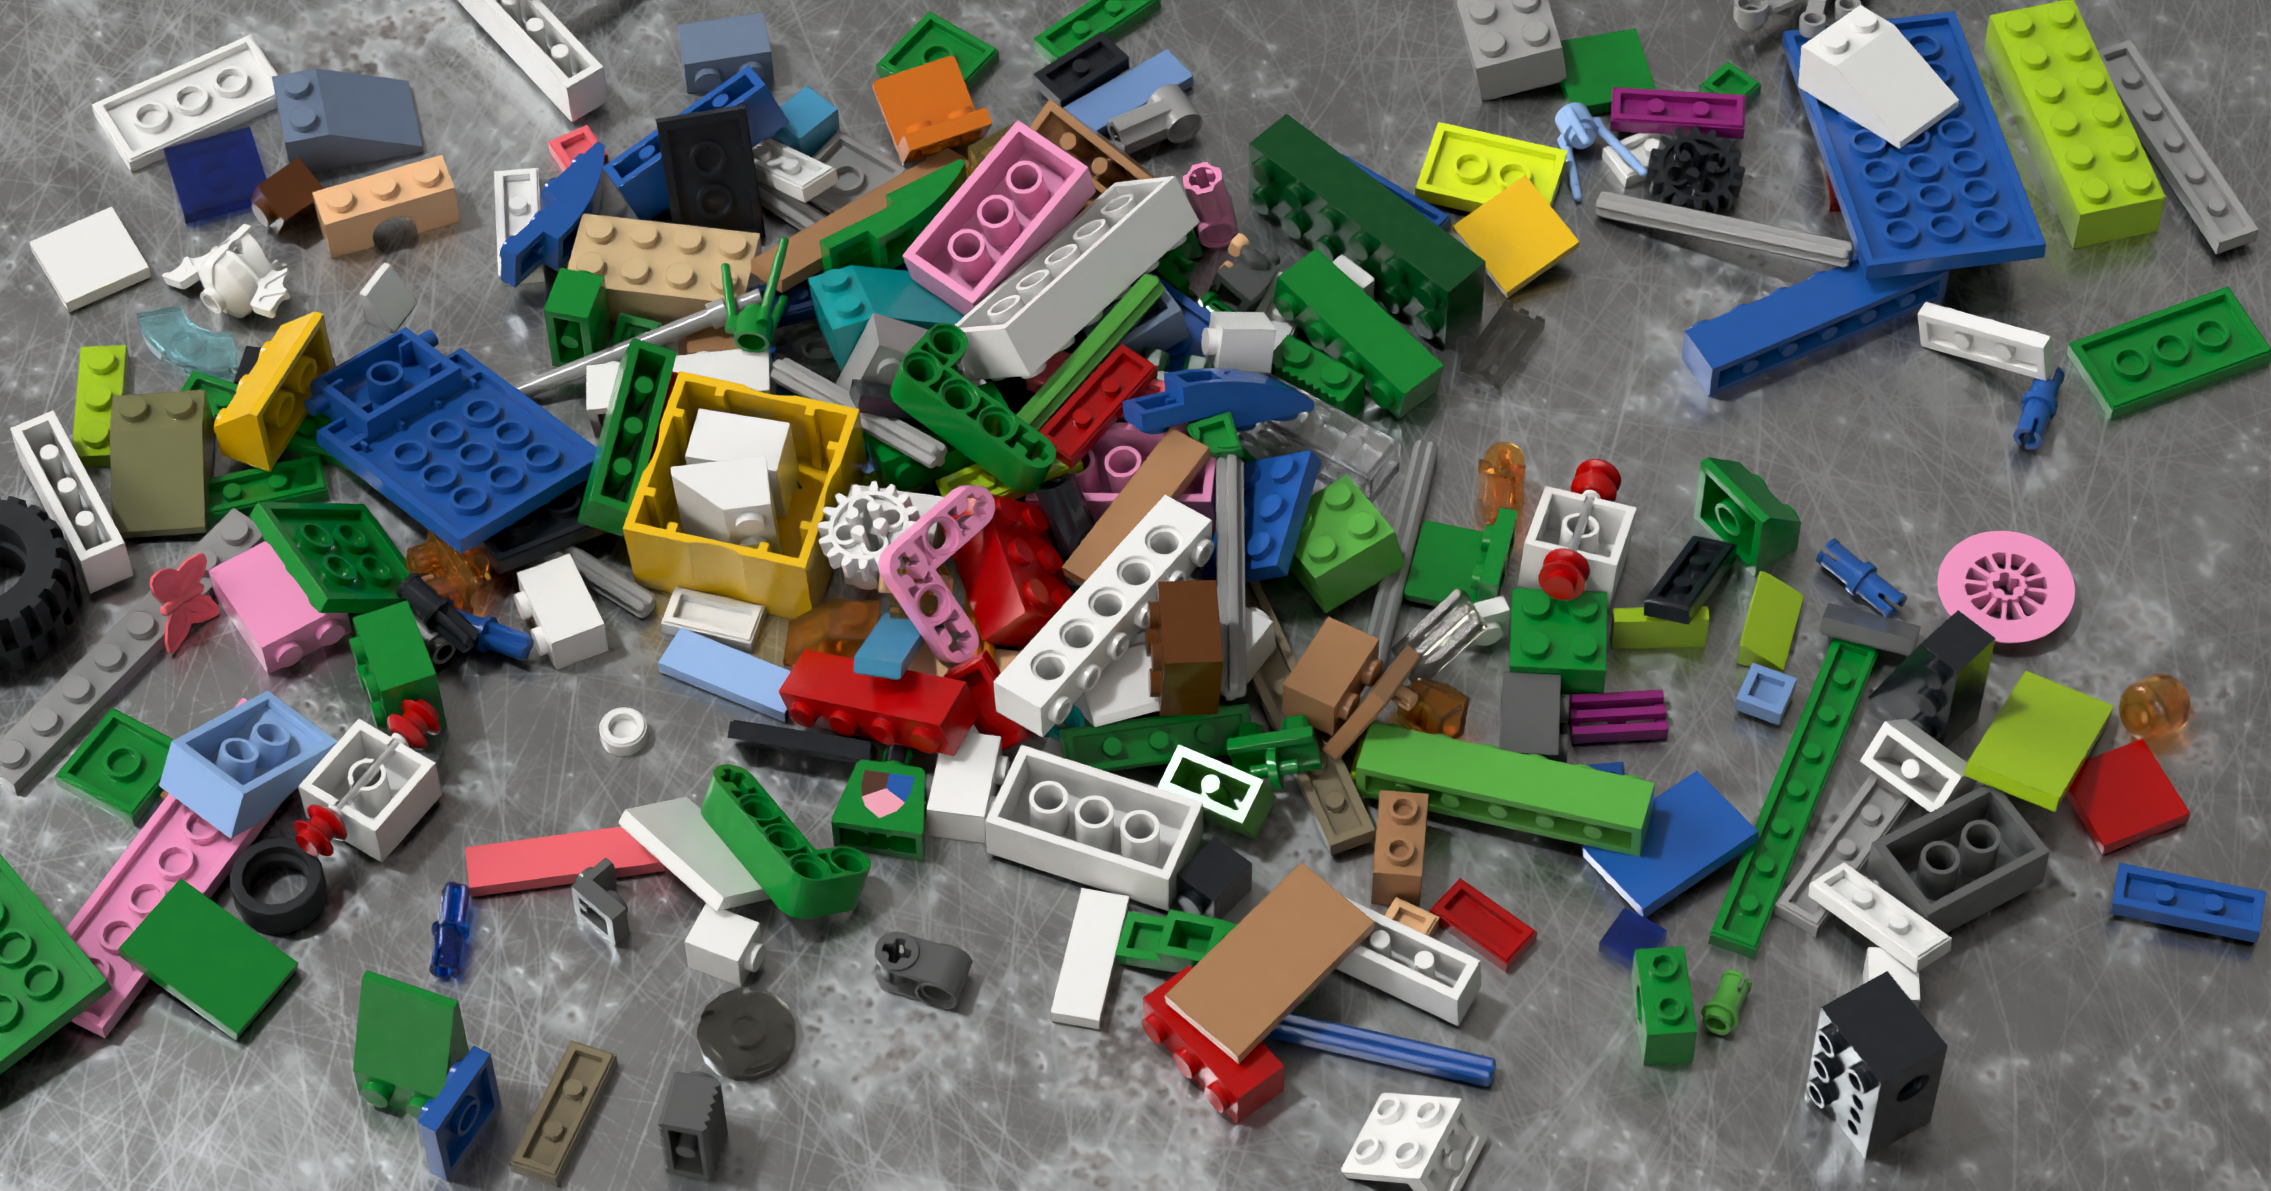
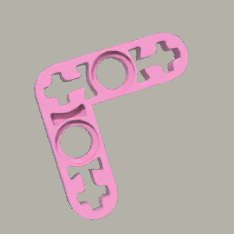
M962 485L953 489L887 546L881 553L878 562L879 573L883 581L933 654L939 660L945 662L962 663L972 658L979 646V635L974 625L936 569L983 529L993 518L995 500L992 494L980 485ZM966 498H975L977 503L972 507L975 515H962L957 520L950 516L962 514L969 506ZM936 522L940 523L946 531L945 543L939 549H934L928 541V531ZM898 557L909 558V562L905 565L909 575L897 573V569L901 565ZM913 579H923V581L915 584ZM927 590H932L938 599L937 610L930 617L925 616L920 609V598ZM941 623L945 626V628H934V626ZM949 632L960 633L961 637L956 641L959 647L958 650L949 649L948 646L953 641Z

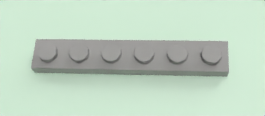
M2131 39L2098 49L2099 55L2138 138L2214 252L2219 254L2256 241L2259 231L2258 227Z

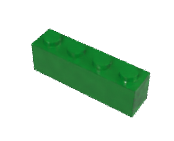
M1318 248L1277 277L1273 303L1278 312L1285 319L1292 320L1300 327L1316 348L1324 350L1332 358L1365 375L1364 381L1366 383L1364 387H1366L1365 389L1370 393L1378 406L1388 409L1399 420L1438 391L1444 365Z
M632 338L620 360L577 520L578 523L619 536L624 534L623 526L643 471L648 465L677 351Z

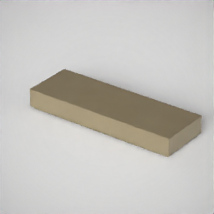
M570 1040L510 1161L511 1172L558 1187L618 1064L616 1054Z

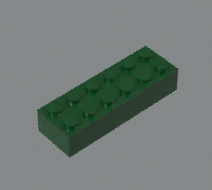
M1287 113L1249 143L1248 201L1251 202L1252 206L1259 213L1267 214L1282 225L1292 238L1300 239L1313 250L1318 248L1332 262L1342 254L1375 279L1374 296L1380 299L1390 312L1398 313L1413 324L1423 337L1433 339L1443 348H1447L1482 318L1485 260Z

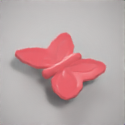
M197 553L186 559L177 570L169 567L158 570L150 578L149 585L152 596L160 603H166L160 608V613L163 616H169L165 624L164 640L167 653L174 654L189 633L192 623L207 621L220 613L219 606L211 597L201 594L204 591V585L199 582L205 574L207 564L206 556L203 553Z

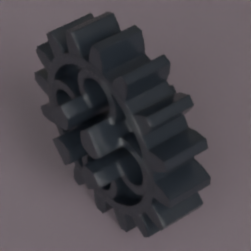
M1693 126L1691 135L1685 136L1680 128L1675 129L1673 140L1662 136L1658 149L1652 148L1647 168L1648 174L1646 176V179L1651 180L1649 192L1651 195L1662 193L1661 203H1672L1676 206L1717 214L1719 206L1729 210L1733 197H1739L1743 184L1745 167L1739 166L1742 155L1740 152L1729 153L1731 145L1729 138L1720 143L1715 141V130H1711L1707 136H1701L1698 126ZM1691 156H1692V158H1693V160H1694V162H1693V167H1692V168H1689V164H1690V160H1691ZM1702 178L1699 190L1697 187L1698 179Z

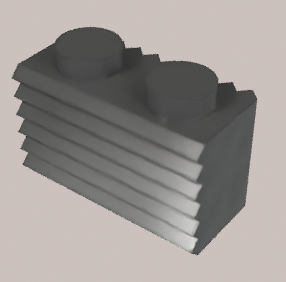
M700 1071L690 1073L675 1072L673 1073L658 1122V1131H660L659 1136H661L660 1141H662L661 1146L664 1156L663 1160L666 1166L665 1171L670 1174L710 1181L715 1178L714 1171L718 1169L717 1162L720 1161L719 1153L723 1152L722 1145L726 1143L725 1136L728 1135L721 1083L713 1076Z

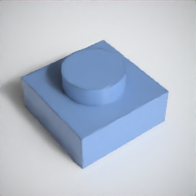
M1752 663L1736 697L1734 710L1780 725L1795 692L1797 678Z

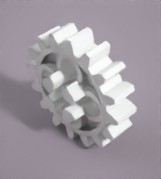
M872 481L869 490L862 492L857 484L853 485V495L848 498L840 493L835 495L838 503L837 508L825 507L823 512L827 521L820 522L817 526L821 536L819 543L824 556L828 557L833 569L842 566L847 578H851L858 570L861 571L864 581H869L872 571L879 570V558L885 548L920 519L917 506H913L908 493L899 496L893 484H890L882 492L879 490L877 481ZM863 511H869L881 549L872 552L860 517V513ZM897 521L894 525H889L891 522ZM847 537H852L849 540L843 541ZM898 557L901 563L899 568H905L903 557Z

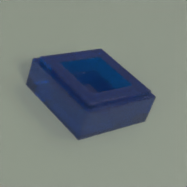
M1624 907L1599 942L1598 951L1632 969L1635 949L1660 948L1666 940L1667 930Z

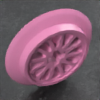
M1989 531L1968 537L1949 551L1941 563L1938 572V593L1948 614L1952 616L1959 610L1995 637L1996 642H2029L2050 634L2069 616L2075 600L2074 579L2064 559L2046 543L2018 532ZM1997 564H2003L2004 569L1999 568ZM2011 565L2017 566L2019 569L2012 570ZM2006 586L2008 592H2011L2013 594L2005 595L2004 591L2002 589H1998V587ZM1995 611H1999L2000 619L1991 617V615ZM2009 612L2014 620H2007L2006 613Z

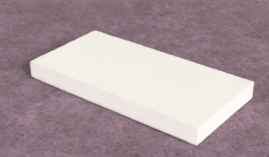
M250 34L92 104L95 117L132 173L278 108L272 76H277L278 74Z

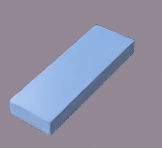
M680 627L658 662L659 672L780 721L786 722L789 717V712L778 692L791 672L787 669Z

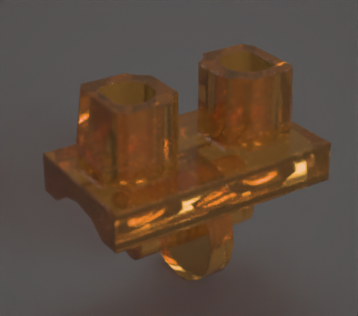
M1496 443L1487 450L1484 459H1479L1477 499L1483 500V521L1495 523L1499 507L1513 510L1514 504H1524L1526 486L1525 459L1521 449L1513 443Z
M428 529L426 543L407 549L405 566L410 575L418 573L423 577L432 574L434 578L426 580L430 587L441 597H450L454 601L453 607L473 614L474 608L470 600L478 587L486 583L484 574L490 566V561L483 549L473 548L460 554Z

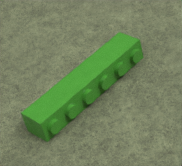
M1372 722L1356 766V789L1359 796L1379 800L1380 790L1429 794L1428 811L1640 857L1653 812L1655 782L1643 780L1638 776L1609 773L1596 770L1584 764L1572 765L1553 761L1538 754L1526 755L1502 750L1491 744L1479 745L1460 741L1445 734L1432 735L1409 730L1398 724L1386 725Z

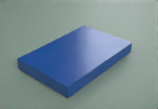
M1695 771L1654 799L1653 812L1640 857L1588 845L1583 846L1582 849L1583 857L1644 919L1758 842L1759 835L1758 830L1698 771Z

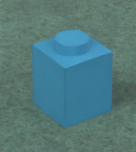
M806 86L780 106L789 123L779 129L771 139L809 157H813L838 130L840 131L838 109L810 87Z

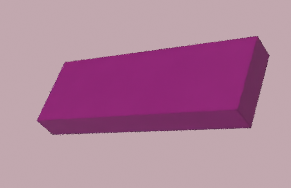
M1613 87L1610 131L1674 135L1675 129L1680 128L1685 136L1691 135L1693 126H1698L1701 136H1707L1711 130H1715V138L1744 139L1746 95Z

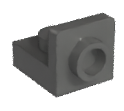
M604 858L595 867H588L583 870L576 878L571 889L575 913L616 947L630 935L627 917L628 907L624 900L614 891L617 887L614 864L607 858Z

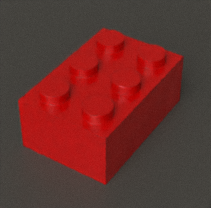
M992 494L995 500L993 518L983 529L953 554V558L983 640L1023 650L1073 596V592L1069 589L1062 570V558L1054 549L1048 533V521L1044 513L1038 506ZM969 498L967 500L969 506L962 514L950 516L957 520L962 515H975L972 507L977 503L976 499Z

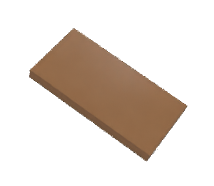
M1301 862L1165 995L1166 1003L1239 1064L1375 930V922Z

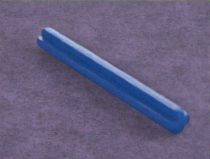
M1293 1012L1267 1036L1273 1039L1485 1087L1491 1085L1496 1071V1060L1492 1057Z

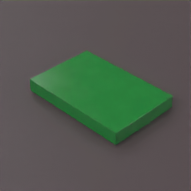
M182 878L177 881L118 948V956L234 1040H237L298 968L297 961Z

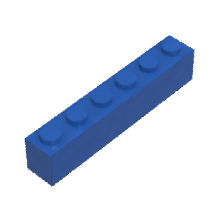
M1855 256L1851 260L1849 267H1836L1829 271H1819L1809 279L1788 288H1778L1762 299L1750 304H1740L1730 312L1709 321L1702 320L1685 330L1682 360L1708 397H1711L1922 308L1925 302L1935 303L1944 299L1950 270L1865 279L1858 257Z

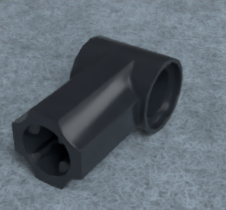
M1065 473L1061 476L1050 478L1039 485V489L1036 491V495L1053 532L1052 543L1054 549L1061 556L1063 564L1066 563L1080 545L1081 540L1087 536L1096 524L1077 478L1072 473Z

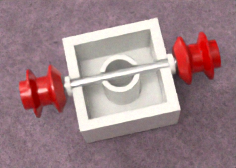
M1589 459L1577 467L1575 478L1571 483V492L1545 486L1524 543L1518 587L1542 589L1547 595L1564 601L1578 598L1583 591L1607 592V608H1610L1630 550L1637 507L1615 502L1617 491L1621 486V475L1615 466L1605 460Z
M404 699L401 702V709L404 715L391 714L387 719L392 734L391 737L358 719L298 786L306 818L310 821L297 820L293 827L297 834L295 840L306 853L312 856H318L319 854L331 856L334 849L330 841L335 839L346 841L383 863L438 800L442 792L436 763L412 750H424L427 747V740L424 735L426 733L437 735L441 731L440 724L437 721L439 715L429 703L421 699L416 701Z

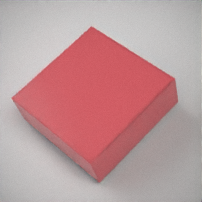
M585 125L549 141L548 145L551 155L564 172L578 154H584L599 140L590 127ZM604 151L605 166L609 163L608 154L606 151Z

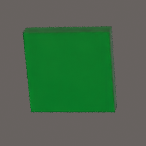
M929 11L876 64V75L884 78L948 56H954L969 91L999 61V50Z
M1636 28L1561 40L1567 79H1563L1560 85L1566 104L1582 103L1587 107L1590 114L1594 115L1611 112L1613 87L1656 90Z
M112 707L54 776L56 783L59 787L135 826L164 791L159 784L171 741L174 739Z

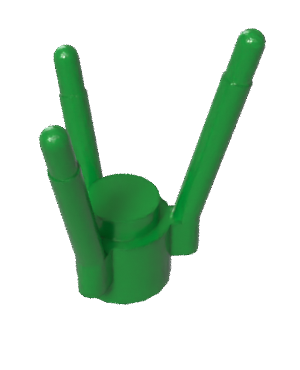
M787 237L780 239L762 304H749L738 315L730 265L728 263L721 265L727 314L725 332L734 334V344L744 351L759 353L772 347L775 330L788 302V297L781 295L771 314L772 303L789 244Z

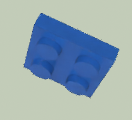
M474 1045L464 1060L459 1059L452 1065L446 1078V1085L436 1099L431 1098L426 1102L418 1118L429 1171L445 1181H448L501 1105L491 1054Z

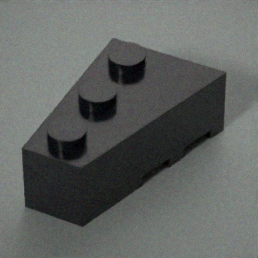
M1957 610L1926 638L1868 698L1897 720H1909L1947 748L1979 718L1996 638Z

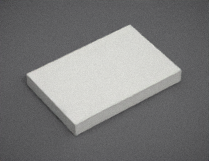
M688 797L624 810L618 822L621 827L715 911L771 899L701 815V809Z

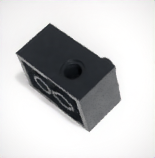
M1886 971L1821 1007L1806 1084L1807 1090L1813 1102L1818 1107H1825L1866 1159L1931 1122L1948 1046L1891 974Z

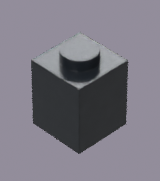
M1214 836L1176 874L1177 901L1185 912L1222 920L1252 889V863Z

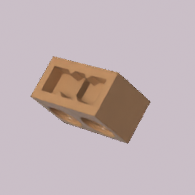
M1380 790L1371 904L1391 905L1397 897L1420 908L1429 794Z

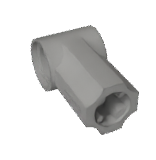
M1168 84L1157 89L1151 95L1147 104L1107 120V131L1112 143L1128 155L1166 138L1172 143L1187 141L1198 133L1202 127L1203 120L1182 88L1177 84Z

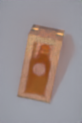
M832 598L789 621L783 665L794 667L804 649L854 659V656L882 617L880 601Z

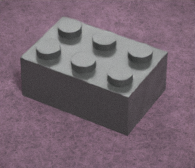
M1984 784L1872 842L1866 875L1874 884L1944 933H1948L2043 883L2050 851L2001 790Z

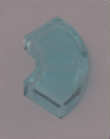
M181 305L136 313L144 341L160 360H167L171 364L183 368L184 372L190 375L195 370L217 378H234L236 376L239 366L232 332H212L197 327L186 317Z

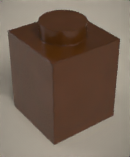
M298 157L256 186L250 198L252 202L251 208L259 222L265 227L271 226L278 235L316 209L312 192L324 188Z

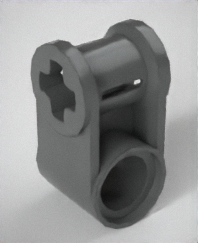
M897 931L885 934L875 945L874 955L877 962L875 979L882 990L890 994L922 1001L939 1009H952L956 1007L972 965V959L967 952L953 945L939 944ZM900 945H903L904 953H900ZM890 973L894 974V981L890 980Z

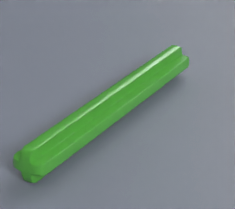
M1144 274L1016 415L1039 431L1164 294L1165 288L1160 283V280L1150 274Z

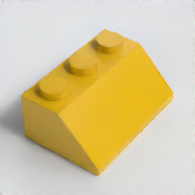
M314 311L283 324L272 340H268L263 344L257 363L249 374H245L240 379L236 395L227 408L220 410L215 419L214 433L217 436L221 455L268 472L272 470L308 414L304 401L312 396L310 391L311 381L335 367L324 314Z

